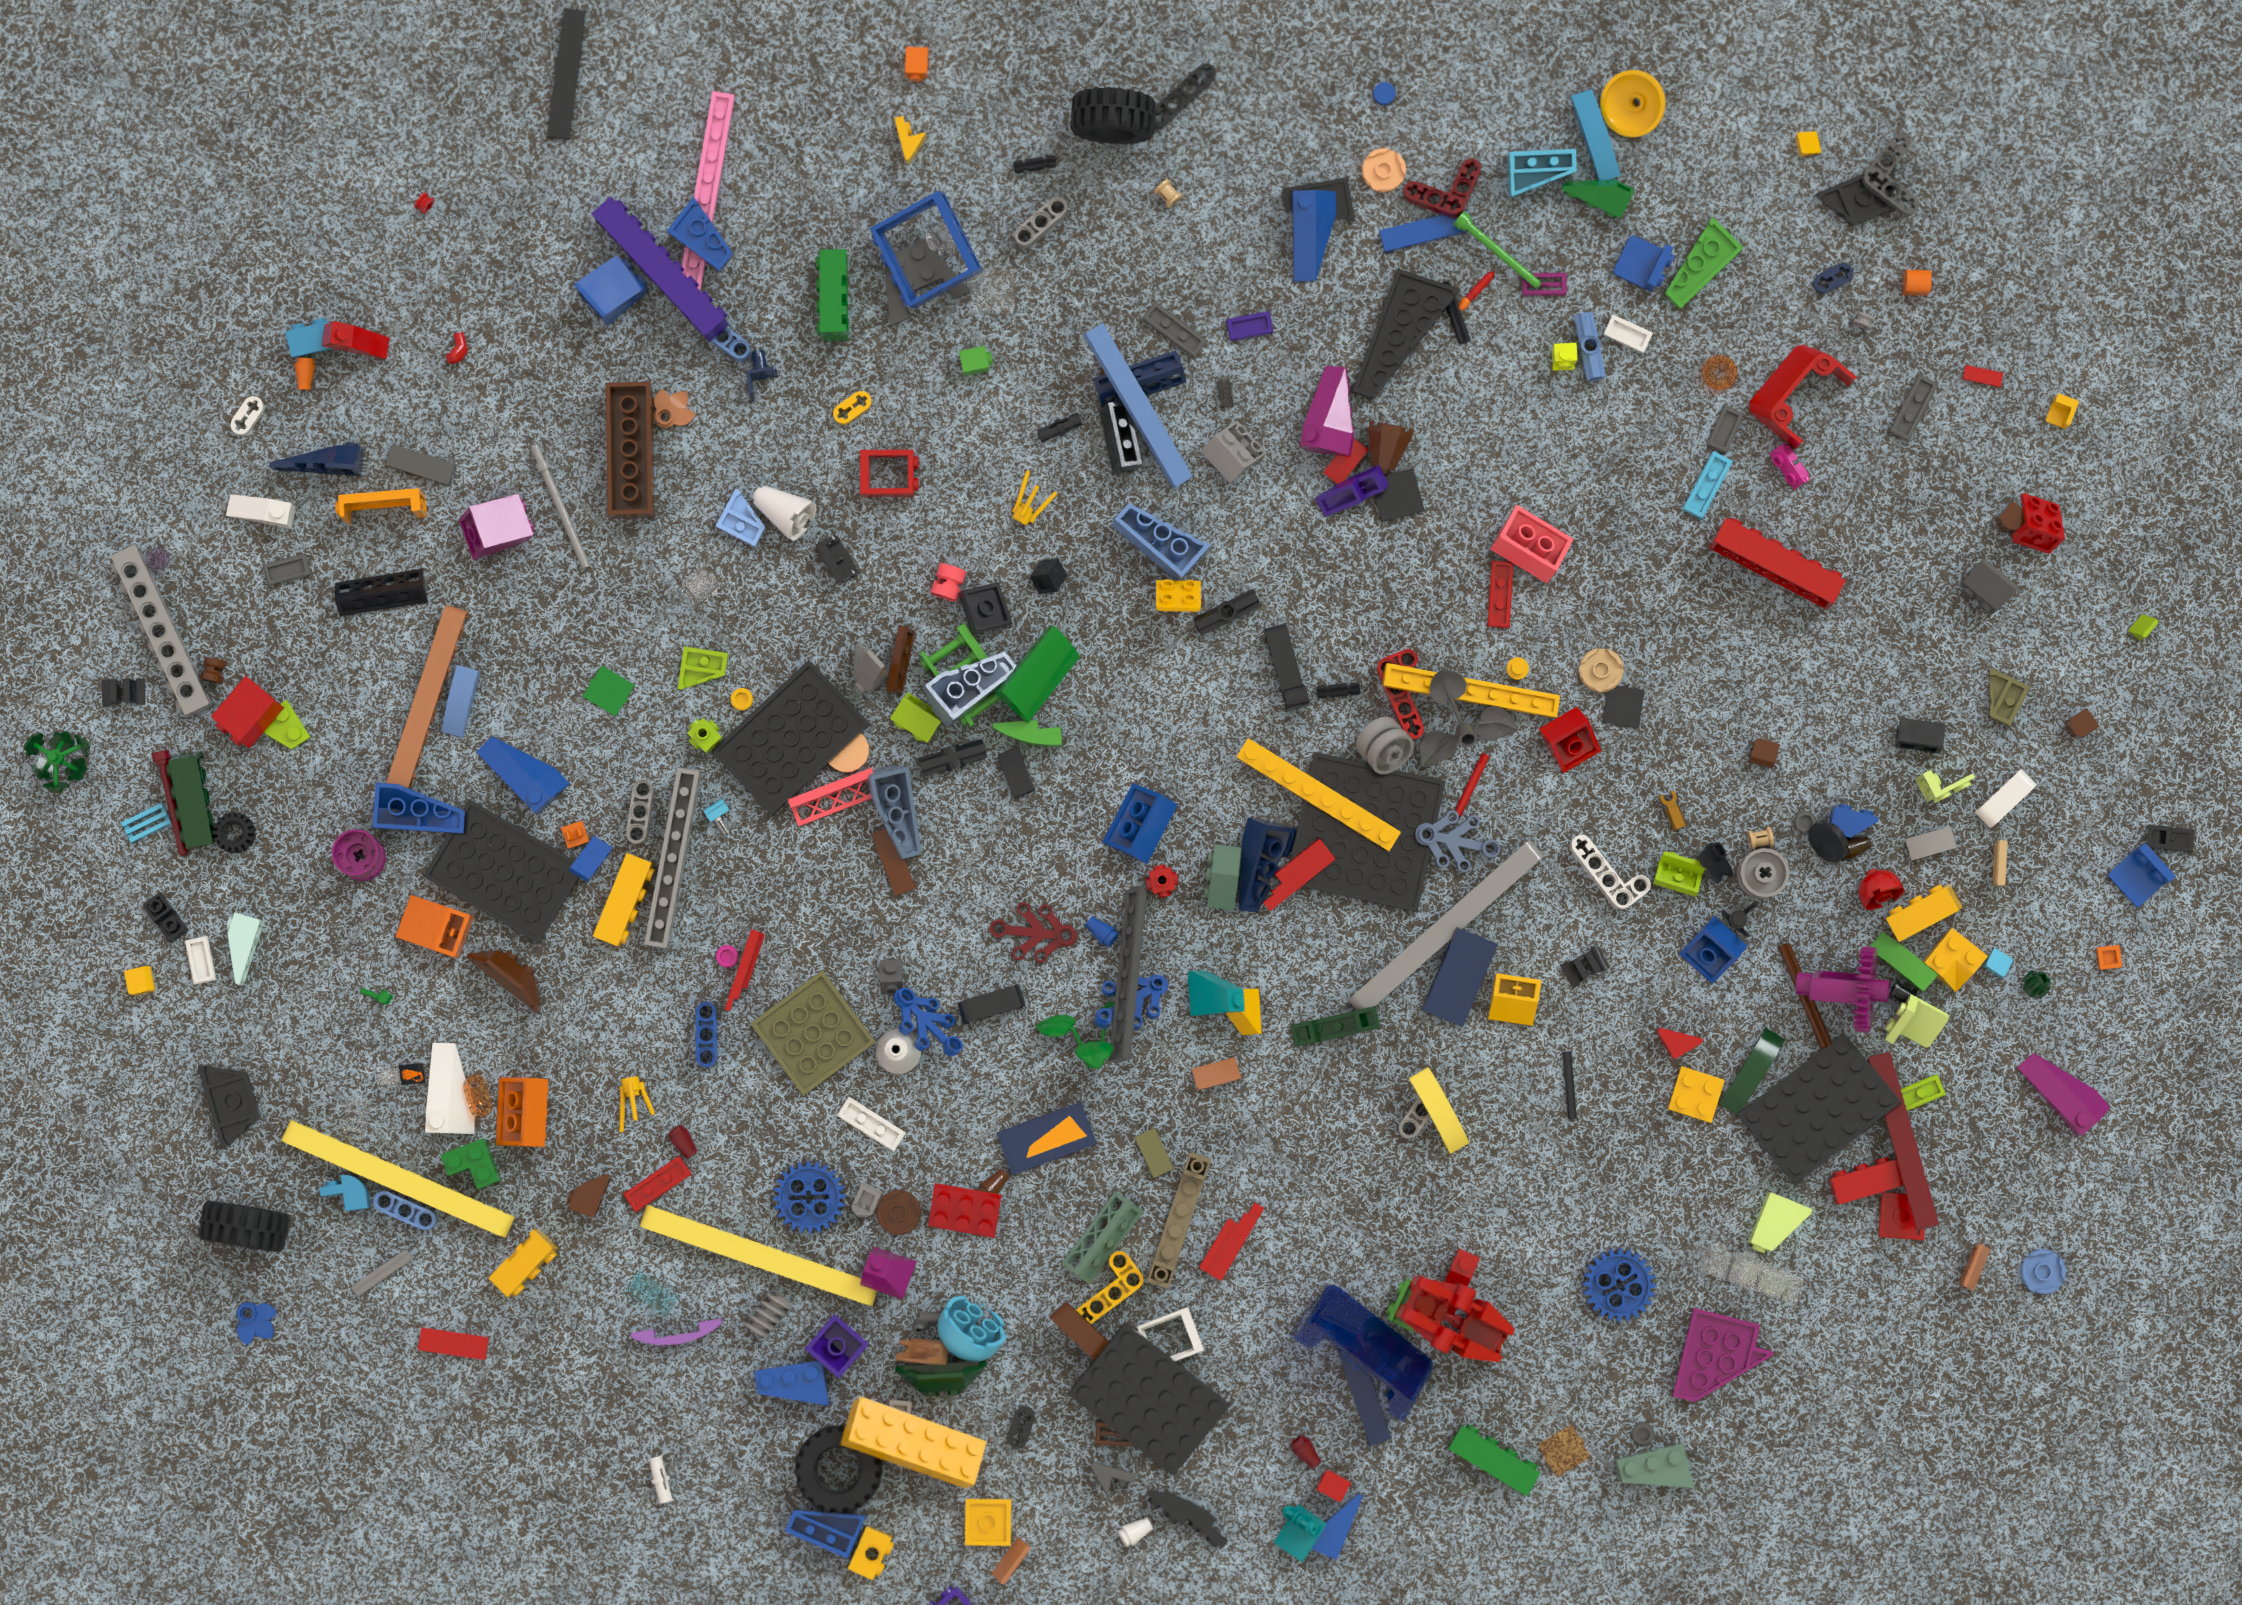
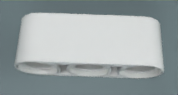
M2019 769L2011 779H2008L1995 794L1991 795L1983 803V806L1975 811V814L1989 828H1992L2037 784L2022 769Z

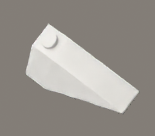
M432 1043L425 1132L474 1134L475 1109L456 1044Z

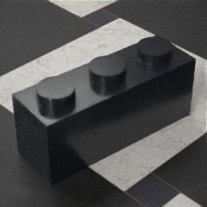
M1122 401L1107 403L1099 410L1112 473L1133 472L1142 465L1133 420Z

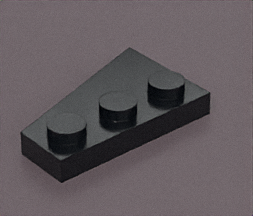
M1348 177L1282 188L1285 210L1292 212L1291 193L1293 191H1336L1335 218L1355 221Z

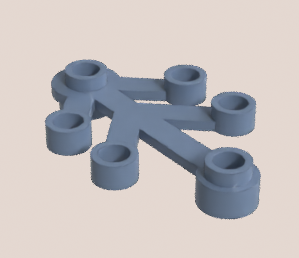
M1454 810L1447 811L1444 817L1434 824L1422 823L1416 828L1415 838L1417 842L1421 845H1428L1435 857L1436 866L1440 868L1447 867L1450 859L1442 853L1436 841L1445 843L1456 861V869L1459 872H1468L1471 868V863L1464 858L1458 846L1481 851L1485 857H1496L1500 852V845L1496 840L1480 842L1459 837L1468 830L1477 828L1480 825V819L1476 815H1469L1464 823L1447 834L1439 833L1438 831L1448 824H1454L1458 821L1459 815ZM1450 813H1453L1455 816L1453 821L1448 819ZM1471 818L1476 820L1474 826H1471L1469 823ZM1424 830L1429 832V836L1426 839L1422 836ZM1488 844L1492 845L1493 850L1490 853L1486 851V846ZM1440 857L1445 858L1444 865L1439 863ZM1463 861L1467 865L1466 869L1462 870L1460 867V864Z

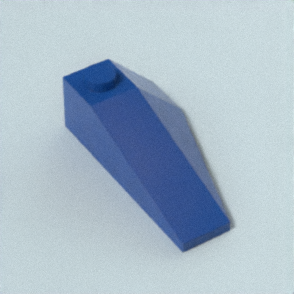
M1293 191L1291 199L1294 282L1316 281L1336 216V191Z

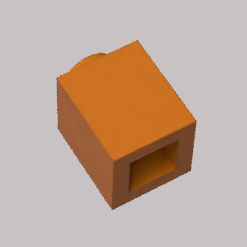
M906 47L905 76L910 78V81L921 82L923 79H928V47Z

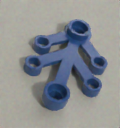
M1152 975L1148 979L1138 977V986L1144 988L1137 991L1134 1020L1138 1021L1139 1024L1133 1025L1134 1030H1139L1142 1027L1143 1000L1151 995V1001L1146 1015L1153 1020L1159 1017L1161 1012L1159 1007L1160 996L1165 994L1168 989V981L1163 976ZM1106 981L1103 983L1101 991L1105 996H1115L1116 985L1112 981ZM1154 982L1160 983L1161 986H1156ZM1105 987H1111L1112 990L1108 991ZM1114 1006L1109 1009H1099L1096 1012L1094 1023L1097 1027L1102 1029L1110 1027L1113 1021ZM1150 1010H1155L1157 1013L1153 1014Z
M909 988L898 989L894 993V1002L901 1008L902 1023L898 1027L901 1034L909 1035L914 1029L910 1012L916 1017L918 1039L914 1042V1046L918 1051L923 1052L930 1045L926 1028L943 1045V1052L947 1056H956L963 1049V1043L958 1037H947L934 1024V1022L940 1023L945 1029H950L955 1024V1018L951 1014L934 1013L940 1006L937 999L916 997ZM918 1006L924 1007L926 1011H922Z

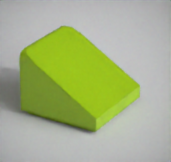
M2142 614L2128 631L2137 639L2143 640L2159 622L2155 618Z

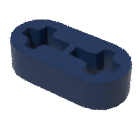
M1841 263L1818 274L1813 281L1814 290L1819 294H1826L1847 284L1853 277L1852 267L1847 263ZM1840 268L1843 271H1848V274L1846 275L1847 279H1844L1843 276L1837 279L1835 278V276L1840 272ZM1820 278L1823 281L1831 278L1832 281L1826 285V289L1823 286H1818Z

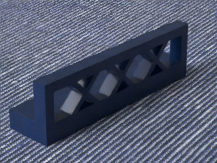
M1177 350L1129 366L1146 396L1187 383ZM1178 373L1180 375L1179 377H1176L1174 379H1169L1171 376L1176 375ZM1106 374L1092 378L1102 408L1107 403L1121 401ZM1155 381L1157 382V383H1156L1155 385H1153V386H1148V385H1149L1150 383H1152V382H1155ZM1110 396H1115L1114 399L1105 401L1104 399Z

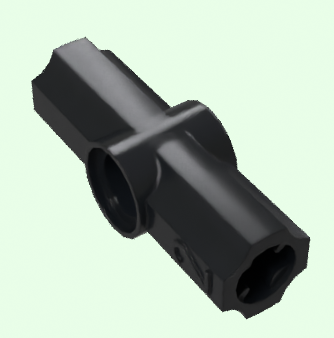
M1251 589L1194 617L1193 621L1202 636L1261 607L1256 593ZM1225 607H1229L1233 611V615L1229 618L1223 617L1221 614V610Z
M980 739L963 745L956 744L945 747L940 752L918 758L923 777L942 771L949 772L956 767L963 768L966 766L965 764L988 758L983 740Z

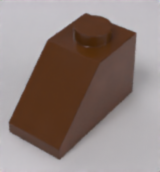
M604 1174L577 1186L575 1191L571 1190L567 1198V1203H570L568 1208L596 1218L612 1175Z

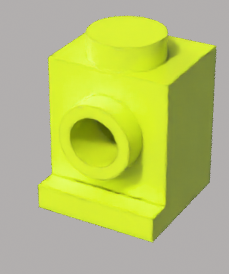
M1576 343L1554 344L1552 347L1553 371L1575 370L1577 362Z

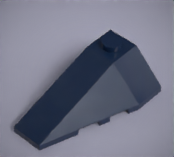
M345 442V445H336L269 463V467L277 471L362 476L364 450L358 446V443Z

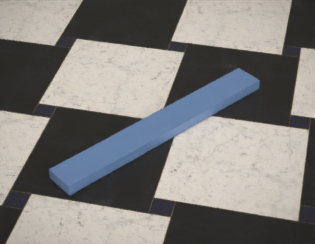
M1101 323L1083 334L1172 488L1178 487L1193 477L1105 325Z

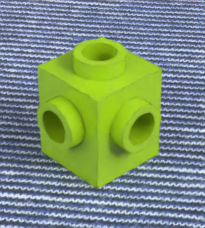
M704 718L701 720L696 719L688 727L690 731L687 733L691 737L688 741L696 750L701 747L707 755L723 740L717 732L720 728L711 719L708 722ZM703 732H707L705 737H701Z

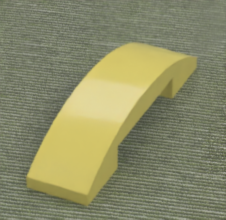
M1429 1067L1409 1077L1449 1154L1469 1144L1456 1114Z

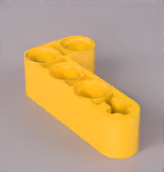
M1117 1251L1111 1255L1109 1260L1111 1268L1119 1278L1076 1309L1083 1315L1085 1312L1082 1309L1086 1307L1088 1313L1094 1317L1090 1321L1088 1317L1085 1318L1091 1324L1135 1292L1143 1283L1141 1272L1125 1252ZM1116 1255H1123L1126 1258L1124 1267L1117 1268L1114 1266L1113 1258ZM1130 1273H1136L1140 1278L1136 1286H1130L1126 1281ZM1112 1287H1118L1122 1292L1121 1297L1117 1300L1111 1299L1108 1295V1291ZM1095 1300L1101 1301L1103 1304V1310L1100 1313H1093L1090 1309L1091 1303Z

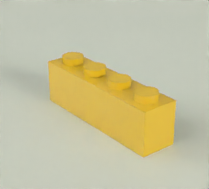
M626 853L593 937L620 947L621 944H626L630 932L627 931L630 922L634 923L638 915V911L635 910L638 902H643L647 890L644 889L646 882H651L654 876L655 869H653V863Z

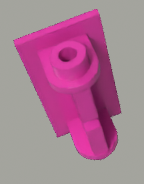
M1784 443L1770 453L1774 465L1779 467L1785 476L1786 482L1794 490L1810 480L1808 477L1810 474L1801 462L1796 465L1793 464V461L1798 458L1790 448V445L1787 446Z

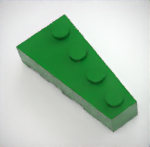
M820 250V256H816V270H820V278H816V291L819 292V300H816V310L819 313L817 335H821L822 341L849 340L847 250Z

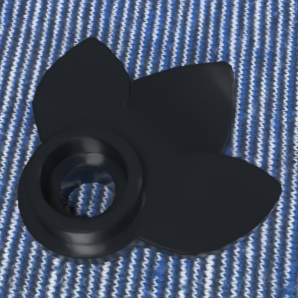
M1711 842L1706 845L1705 850L1701 851L1699 860L1701 866L1707 868L1709 878L1718 884L1721 882L1723 874L1733 876V872L1725 858L1726 851L1719 842Z

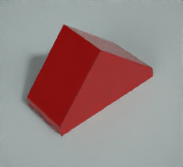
M1660 1027L1656 1029L1657 1036L1672 1060L1703 1042V1038Z

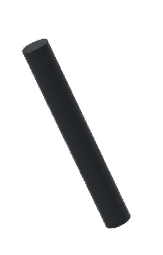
M1565 1051L1562 1053L1568 1119H1577L1571 1051Z

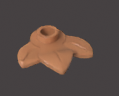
M661 389L654 398L656 408L654 421L660 428H670L673 425H687L696 415L692 410L686 409L688 405V394L686 391L677 392L669 396L665 390ZM663 414L669 415V419L667 421L661 420V416Z

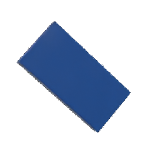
M593 836L571 865L569 871L588 883L611 853L613 847Z

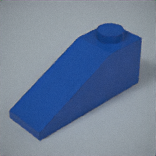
M1357 1493L1325 1521L1327 1525L1311 1548L1312 1550L1333 1559H1338L1363 1495Z

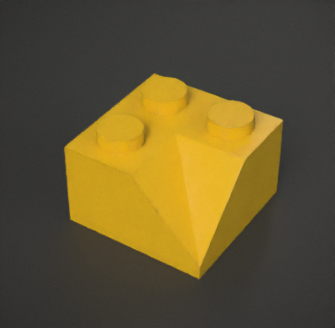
M1950 928L1947 929L1922 962L1938 974L1936 978L1954 992H1957L1987 958V955L1956 930Z

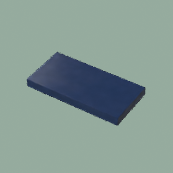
M1456 927L1421 1010L1463 1027L1498 944Z

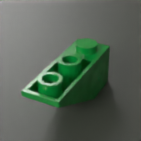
M1617 180L1565 181L1562 187L1567 196L1575 199L1578 197L1592 208L1599 207L1605 210L1608 216L1613 218L1622 217L1635 189Z

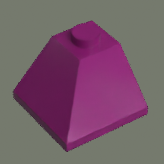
M874 1246L863 1270L860 1285L903 1300L917 1261Z

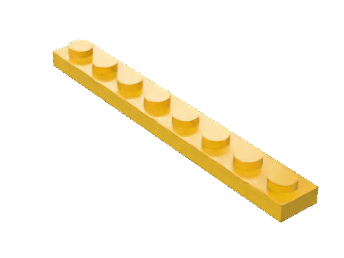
M1387 663L1385 664L1382 686L1430 695V682L1437 672ZM1464 678L1467 684L1465 693L1461 697L1453 699L1490 707L1497 706L1506 710L1555 719L1558 714L1560 695Z
M1249 738L1236 756L1240 761L1388 852L1401 833Z

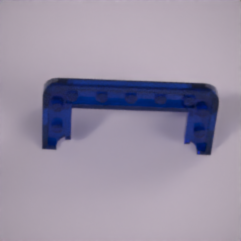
M1328 1285L1320 1292L1289 1333L1291 1337L1306 1347H1314L1323 1338L1384 1384L1389 1388L1385 1394L1389 1400L1387 1411L1401 1422L1411 1412L1433 1370V1362L1426 1354L1336 1285Z

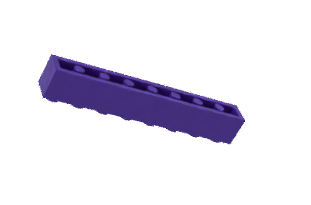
M610 196L591 213L596 222L708 342H711L729 326L725 319L727 314L720 306L715 308L711 304L713 299L706 291L701 293L697 289L699 284L691 275L687 278L682 273L685 269L677 260L672 262L668 258L670 253L663 245L658 247L654 243L656 238L649 230L644 232L640 228L642 223L635 215L630 217L626 213L628 208L621 200L616 202Z

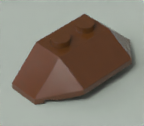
M502 950L470 953L466 956L468 960L534 1012L540 1013L538 978L534 976L536 971L527 964L522 967L516 962L518 959L516 955L509 950L506 953Z

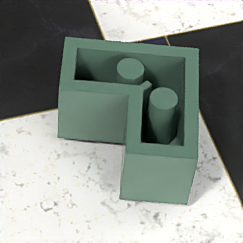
M1215 844L1214 852L1209 853L1207 866L1212 867H1207L1206 880L1210 881V885L1205 884L1204 897L1208 898L1207 907L1234 910L1241 847Z

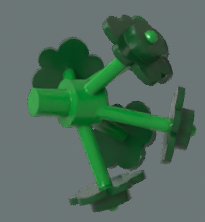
M56 731L49 740V745L54 748L51 751L42 747L44 744L42 733L39 732L36 735H31L24 744L27 756L37 755L39 751L47 755L46 759L40 757L32 765V771L37 773L38 779L54 780V782L43 784V788L56 794L63 792L64 788H69L67 782H58V766L61 764L66 766L65 773L68 775V780H82L84 773L87 771L86 760L81 757L77 760L72 759L69 763L64 760V756L80 749L86 758L89 757L87 750L90 749V746L85 737L82 738L80 735L75 734L77 745L74 746L75 741L71 739V734L68 731H63L62 733Z

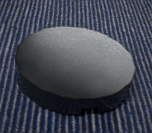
M1826 820L1817 821L1810 827L1808 833L1812 848L1824 860L1832 863L1839 862L1848 854V850H1846L1848 842L1844 833L1833 823L1828 824Z

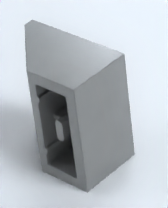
M1238 421L1216 434L1201 450V453L1230 484L1240 478L1267 454L1260 443Z

